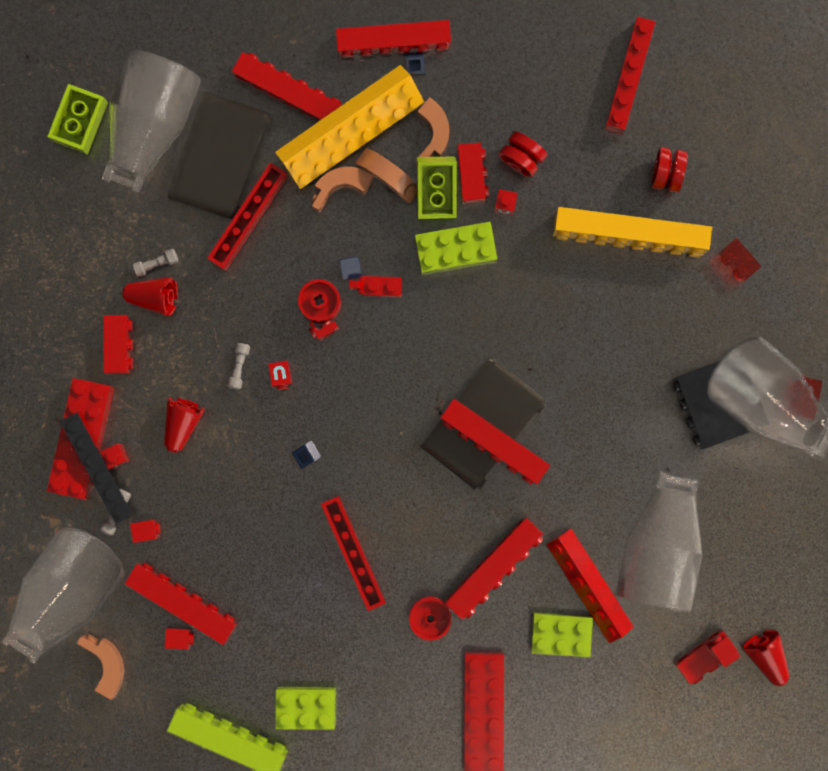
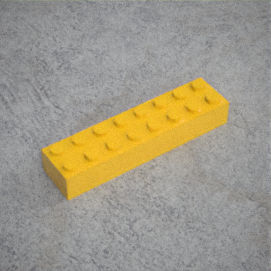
M399 65L275 153L292 180L301 189L422 105L424 100L411 75Z
M558 207L554 217L552 236H557L556 239L564 241L572 238L575 239V242L587 243V240L594 241L596 245L611 243L613 247L624 248L625 245L632 246L634 250L649 248L651 252L662 253L663 250L670 251L672 255L688 253L689 257L699 258L700 255H704L710 250L712 227Z

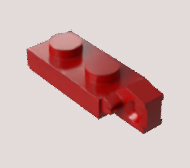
M359 277V281L349 280V289L359 290L358 294H363V296L401 297L402 277Z

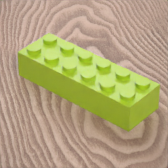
M189 703L182 704L176 709L167 730L168 732L256 771H280L288 753V750L285 749L286 746L278 742L272 744L267 741L268 738L257 734V736L250 734V730L244 727H239L238 729L231 726L232 722L226 719H221V721L215 719V715L210 712H199L196 710L197 707Z

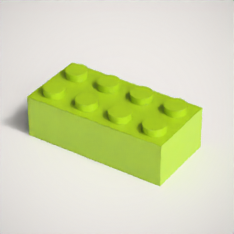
M491 222L415 235L421 275L497 262Z

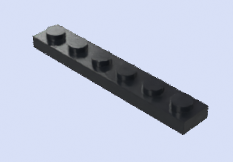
M78 412L59 421L114 523L117 524L132 516L133 514Z

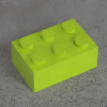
M68 84L47 137L54 143L88 155L106 110L107 100L100 95Z
M455 156L416 157L418 219L457 218V161Z
M533 612L530 652L533 654L591 657L593 618L591 616Z
M278 687L276 689V729H335L336 687Z

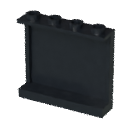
M742 353L674 378L673 387L676 393L679 392L680 406L683 411L686 410L688 418H686L687 424L690 429H693L695 434L693 440L696 447H700V450L769 425Z

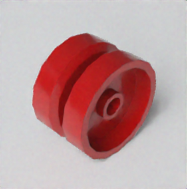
M513 131L508 138L509 145H504L499 151L498 156L518 173L532 178L538 170L536 164H542L548 154L537 142L528 136Z
M659 147L652 172L651 187L653 189L662 190L667 182V188L670 192H680L686 171L687 151L676 150L672 157L670 148Z
M317 279L311 280L302 287L298 296V304L306 319L313 323L323 324L336 318L340 312L341 299L338 290L333 284L326 280ZM322 299L324 303H320V305L318 306L317 300Z
M427 596L414 603L410 610L409 622L415 635L423 640L433 641L447 634L451 627L452 616L449 607L443 600L438 597ZM429 615L434 616V621H433V622H431V621L428 622V621H427V616H429Z

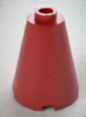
M172 277L128 283L122 290V297L127 303L170 316L176 309V306L173 305L174 299L178 300L177 282L172 280Z
M169 397L166 405L164 446L167 447L168 451L177 453L178 450H183L203 416L205 408L199 409V404L186 399L178 398L177 401H172L173 397Z
M777 630L763 631L764 635L757 637V635L752 636L743 646L745 653L772 685L783 686L787 684L790 674L779 632Z

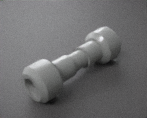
M169 249L164 252V255L152 261L133 263L132 270L134 275L140 278L145 276L147 271L167 263L173 265L178 263L179 259L176 251Z
M236 343L234 348L236 354L235 366L231 377L227 379L226 386L231 389L240 390L243 383L241 379L242 365L244 364L245 356L249 355L250 346Z
M119 489L126 503H128L131 494ZM109 514L107 520L102 522L99 529L102 533L111 536L115 533L116 525Z

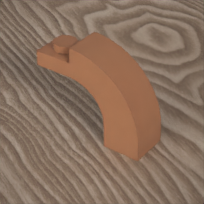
M429 97L418 110V117L429 125L433 138L419 157H434V154L437 157H442L448 145L449 123L440 105Z
M366 148L355 162L361 169L374 175L375 178L391 188L406 203L410 204L416 197L417 185L412 181L413 179L380 154Z
M340 167L329 171L315 185L316 190L320 193H316L312 198L313 210L320 213L329 196L339 188H352L365 195L374 180V175L356 167Z
M92 635L81 636L77 644L97 655L103 665L102 678L94 691L110 700L114 699L121 688L124 678V664L119 651L106 638L98 643V639Z

